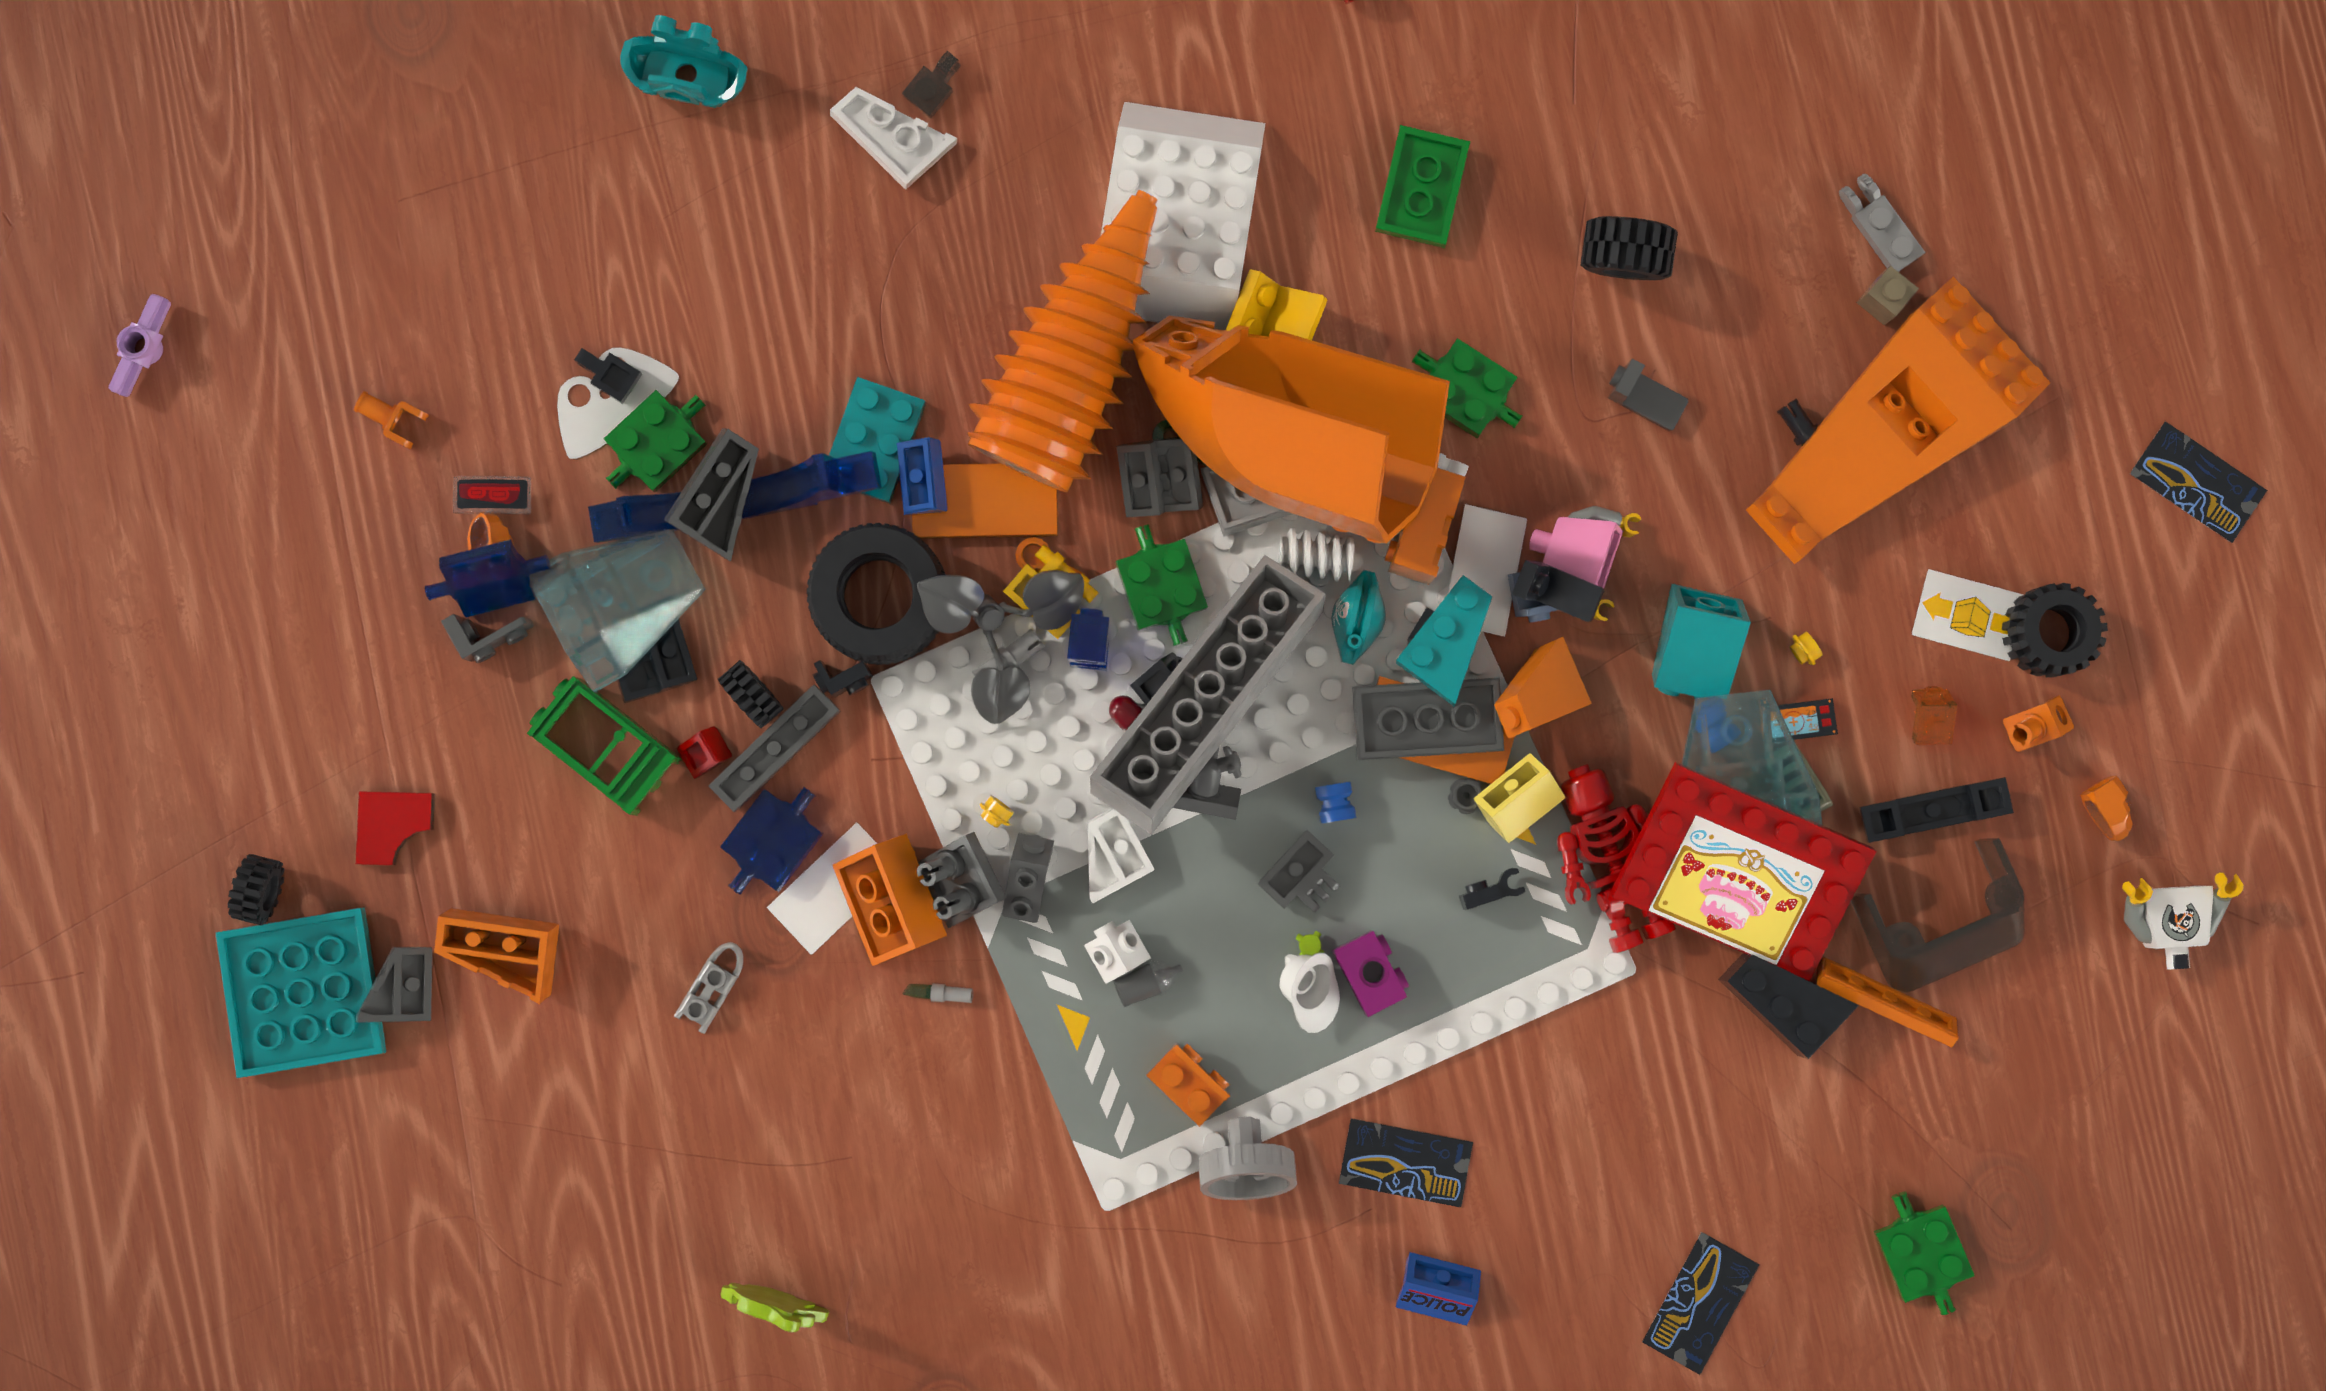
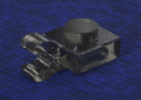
M946 51L938 61L933 72L923 66L902 92L903 97L931 119L953 93L952 88L946 83L960 68L959 60Z

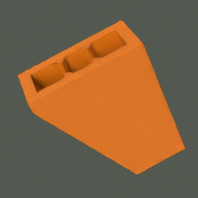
M1564 637L1536 648L1495 702V709L1508 739L1592 704Z

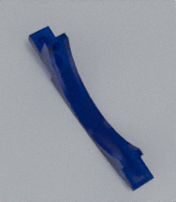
M869 451L841 458H834L820 453L812 455L806 461L786 470L751 479L742 519L818 505L820 501L881 489L876 453ZM681 492L622 496L616 498V501L589 506L588 510L594 542L600 543L679 531V529L667 523L664 519Z

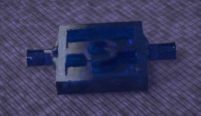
M510 539L440 557L439 568L446 581L425 585V593L429 601L448 595L452 596L459 604L465 618L536 600L535 588L530 580V574L551 570V565L547 555L525 560L524 557L517 553Z
M803 787L792 803L781 801L766 789L761 792L720 846L721 849L736 860L741 868L740 872L728 885L731 889H734L736 893L741 895L752 878L763 880L775 891H781L824 834L813 826L803 813L813 798L816 797L813 792Z

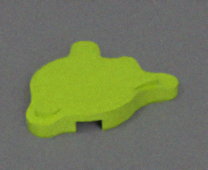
M730 1283L722 1287L720 1294L721 1298L727 1300L730 1304H737V1310L771 1322L788 1332H797L800 1327L811 1328L814 1326V1322L824 1323L827 1321L829 1310L816 1306L813 1302L798 1299L788 1293L764 1286Z

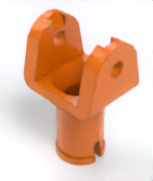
M366 391L362 392L353 411L359 412L365 417L383 425L382 429L385 437L411 450L413 443L393 433L402 413L406 411L424 421L429 416L427 413L403 401L391 406L368 394Z

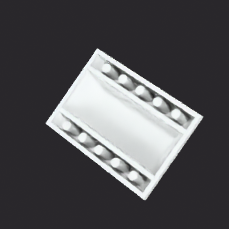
M1124 102L1118 125L1101 235L1104 233L1103 227L1111 224L1131 195H1136L1138 190L1144 191L1158 200L1155 205L1158 209L1151 230L1152 236L1149 239L1145 261L1149 264L1144 265L1141 286L1150 294L1137 295L1135 310L1145 321L1159 323L1170 315L1215 322V329L1226 330L1239 297L1266 123Z

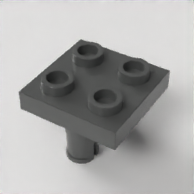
M975 832L959 838L918 861L917 875L918 877L924 876L920 882L924 886H929V890L934 898L933 908L940 911L936 915L945 921L948 928L1006 899L1004 891Z

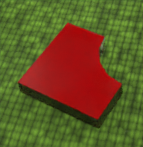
M359 791L355 864L396 865L399 851L408 839L419 832L434 830L435 794Z

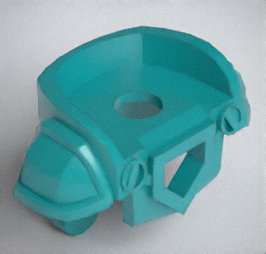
M656 15L651 29V33L654 36H638L624 42L620 55L621 67L627 78L643 93L655 96L658 94L661 98L695 105L702 103L704 106L716 108L721 107L729 100L738 96L746 83L747 66L735 55L720 49L718 46L719 41L711 36L713 29L708 25L693 22L690 29L685 31L676 29L677 21L673 18ZM691 65L696 69L697 76L693 82L677 79L676 74L681 66Z

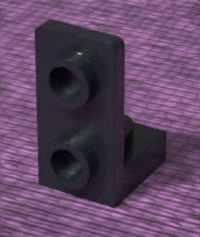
M1525 560L1512 595L1524 600L1542 602L1581 620L1591 622L1603 596L1604 588L1541 561Z

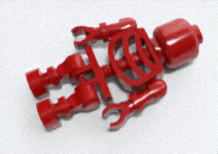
M1586 764L1568 771L1570 779L1564 781L1560 786L1561 791L1566 797L1564 800L1570 814L1581 816L1583 820L1571 825V832H1563L1557 838L1558 851L1562 852L1564 866L1561 867L1562 874L1566 873L1567 876L1565 898L1570 905L1575 904L1576 900L1573 893L1576 888H1579L1583 894L1582 900L1587 902L1591 898L1590 888L1596 889L1609 884L1610 888L1599 892L1596 895V899L1601 910L1606 912L1608 918L1612 921L1609 923L1611 931H1616L1617 936L1610 938L1609 943L1612 951L1619 953L1644 943L1639 929L1631 930L1629 927L1632 922L1630 916H1625L1624 906L1627 903L1613 898L1610 891L1624 865L1621 859L1630 853L1648 814L1639 804L1631 805L1627 810L1624 806L1610 810L1608 805L1614 801L1615 797L1606 773L1602 769L1590 770L1589 765ZM1619 824V828L1612 834L1611 828ZM1595 834L1599 840L1597 842L1588 841L1585 836ZM1625 837L1623 846L1618 850V846H1615L1616 842ZM1601 847L1604 857L1594 856L1588 849ZM1583 862L1587 864L1607 863L1611 873L1588 882V886L1580 870H1584ZM1641 910L1643 917H1648L1649 923L1641 926L1645 939H1654L1676 930L1674 923Z

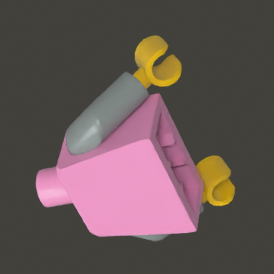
M1591 506L1572 512L1568 517H1559L1553 533L1535 529L1530 539L1529 548L1530 550L1545 554L1543 563L1604 588L1621 536L1630 538L1639 534L1638 531L1629 529L1627 525L1628 520L1639 522L1641 517L1636 513L1622 517L1620 512ZM1601 599L1599 606L1604 603L1606 606L1614 608V603L1611 600ZM1598 606L1594 619L1607 621L1606 617H1602L1599 614Z

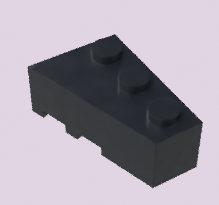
M1743 953L1718 979L1797 1056L1807 1059L1820 1048L1859 1006L1753 954L1747 955Z

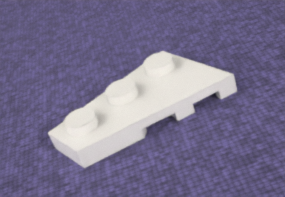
M855 87L830 109V116L905 190L957 144L956 137L948 133L942 134L929 127L927 122L917 117L913 119L895 110V106L858 87Z

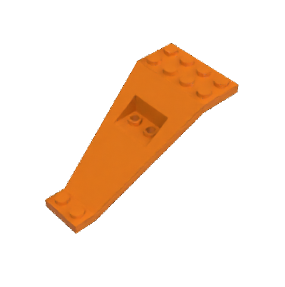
M1953 276L1906 319L1817 427L1813 435L1803 444L1766 491L1746 511L1785 555L1796 564L1820 541L2009 424L2050 384V381L2019 349L2016 342L2010 339L1998 326L1993 317L1977 303L1969 291Z

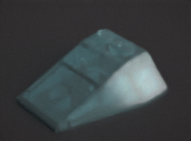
M672 528L564 552L530 571L533 592L564 651L594 693L626 675L706 590Z
M1771 690L1695 698L1681 764L1822 825L1819 794Z

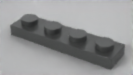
M814 684L708 786L733 812H737L841 711Z

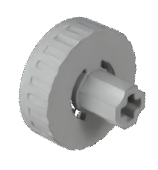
M1238 1117L1228 1120L1229 1146L1208 1151L1201 1155L1198 1160L1200 1191L1212 1198L1223 1200L1268 1198L1286 1193L1297 1185L1294 1151L1282 1145L1262 1143L1260 1119Z

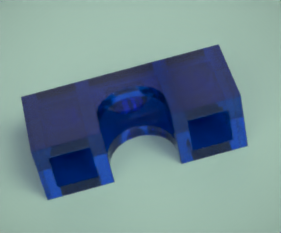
M1081 608L1080 614L1071 615L1067 660L1070 662L1071 668L1107 671L1111 623L1109 617H1104L1102 610Z

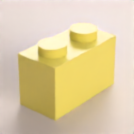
M1529 753L1473 799L1490 826L1510 843L1566 797L1551 772Z

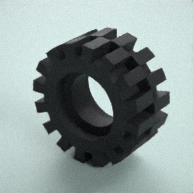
M741 660L718 678L720 685L731 696L732 700L760 728H763L784 710L783 706L774 697L772 692L768 690L766 685Z
M254 854L247 855V858L241 861V867L238 866L236 870L237 877L233 878L231 883L233 884V889L229 890L228 897H231L227 907L230 908L228 914L231 918L257 925H263L268 922V918L274 913L273 907H277L279 902L277 900L278 895H281L282 892L280 888L284 883L282 862Z

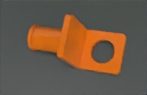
M2060 695L2041 705L2003 719L2009 740L2017 752L2062 737L2074 729L2072 720ZM2056 709H2057V710L2059 711V713H2060V716H2061V718H2062V723H2061V721H2060L2059 718H2058Z

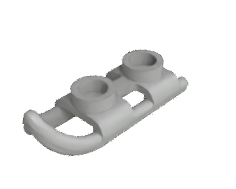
M724 943L710 955L674 1014V1017L681 1019L684 1014L690 1020L699 1023L701 1027L698 1031L703 1034L707 1031L743 968V952L736 943ZM729 948L735 952L737 959L733 974L714 963L720 954ZM704 983L706 986L699 997L695 994L699 987ZM716 990L721 994L715 1004L711 1005L708 1001Z

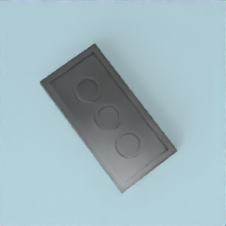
M1500 678L1464 680L1455 707L1422 682L1352 687L1357 760L1504 751L1503 725L1494 706L1501 696Z

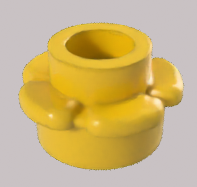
M1804 632L1800 636H1792L1794 644L1790 646V650L1801 665L1805 662L1815 665V660L1823 656L1812 636L1808 632Z
M990 795L985 804L983 802L980 803V807L984 810L980 816L996 828H999L1001 824L1005 826L1010 825L1008 820L1014 814V811L1002 801Z

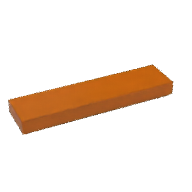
M1823 957L1818 964V986L1951 1048L1958 1040L1956 1017L1828 958Z

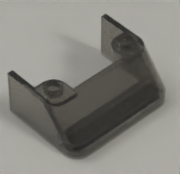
M1984 838L1974 841L1992 880L1985 890V902L1991 914L1926 943L1918 928L1911 923L1897 922L1885 927L1871 894H1854L1851 900L1853 908L1887 983L1893 989L1904 992L1914 991L2015 947L2022 941L2025 934L2024 892L2000 838Z

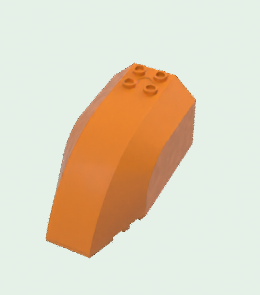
M1170 315L1133 339V344L1136 346L1133 349L1144 380L1166 420L1203 463L1237 489L1270 506L1330 525L1339 532H1351L1364 536L1368 541L1387 544L1418 515L1438 468L1450 381L1285 332L1271 330L1269 337L1249 334V327L1239 325L1230 331L1215 329V322Z

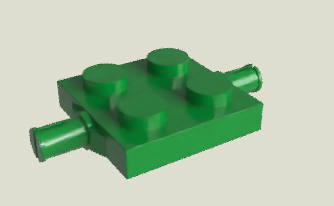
M1457 338L1448 353L1438 361L1421 351V349L1412 360V363L1430 373L1429 375L1450 381L1445 418L1478 439L1486 425L1496 417L1513 428L1516 427L1523 415L1518 414L1505 405L1507 394L1518 377Z
M655 390L603 438L616 452L621 462V465L606 477L608 482L617 489L632 474L641 479L656 493L708 444L695 431L694 425L690 420L706 406L703 401L695 394L692 399L679 409L677 406L670 404Z
M1149 524L1137 527L1134 530L1136 531L1141 549L1136 554L1116 560L1115 562L1137 630L1141 631L1153 626H1168L1173 646L1179 645L1180 642L1181 644L1186 643L1188 639L1186 638L1181 621L1190 614L1208 608L1186 540L1182 539L1169 544L1155 545Z
M1906 1191L1900 1192V1197L1895 1194L1891 1198L1900 1217L1891 1225L1875 1230L1874 1234L1901 1298L1907 1303L1922 1296H1934L1941 1315L1949 1314L1947 1309L1953 1313L1956 1308L1947 1290L1954 1284L1975 1275L1949 1213L1943 1204L1927 1211H1914Z

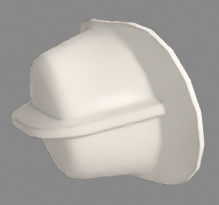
M1316 953L1312 956H1296L1292 954L1285 956V968L1282 971L1279 984L1281 992L1292 1003L1296 1020L1300 1027L1308 1033H1318L1326 1029L1333 1021L1340 1002L1339 987L1332 959L1325 953Z

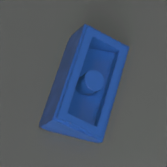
M927 437L898 442L897 452L904 515L947 511L940 440Z

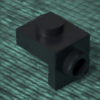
M819 660L814 663L818 672L814 673L813 677L823 694L829 691L833 697H837L846 691L849 696L866 688L868 686L866 680L873 677L869 667L863 661L832 677L823 661Z

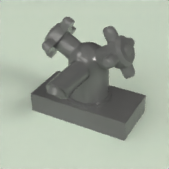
M1229 746L1223 747L1225 757L1218 758V748L1173 808L1236 820L1241 789L1220 785L1221 773L1226 771L1229 774L1233 773L1235 779L1241 777V761L1237 752L1232 751Z

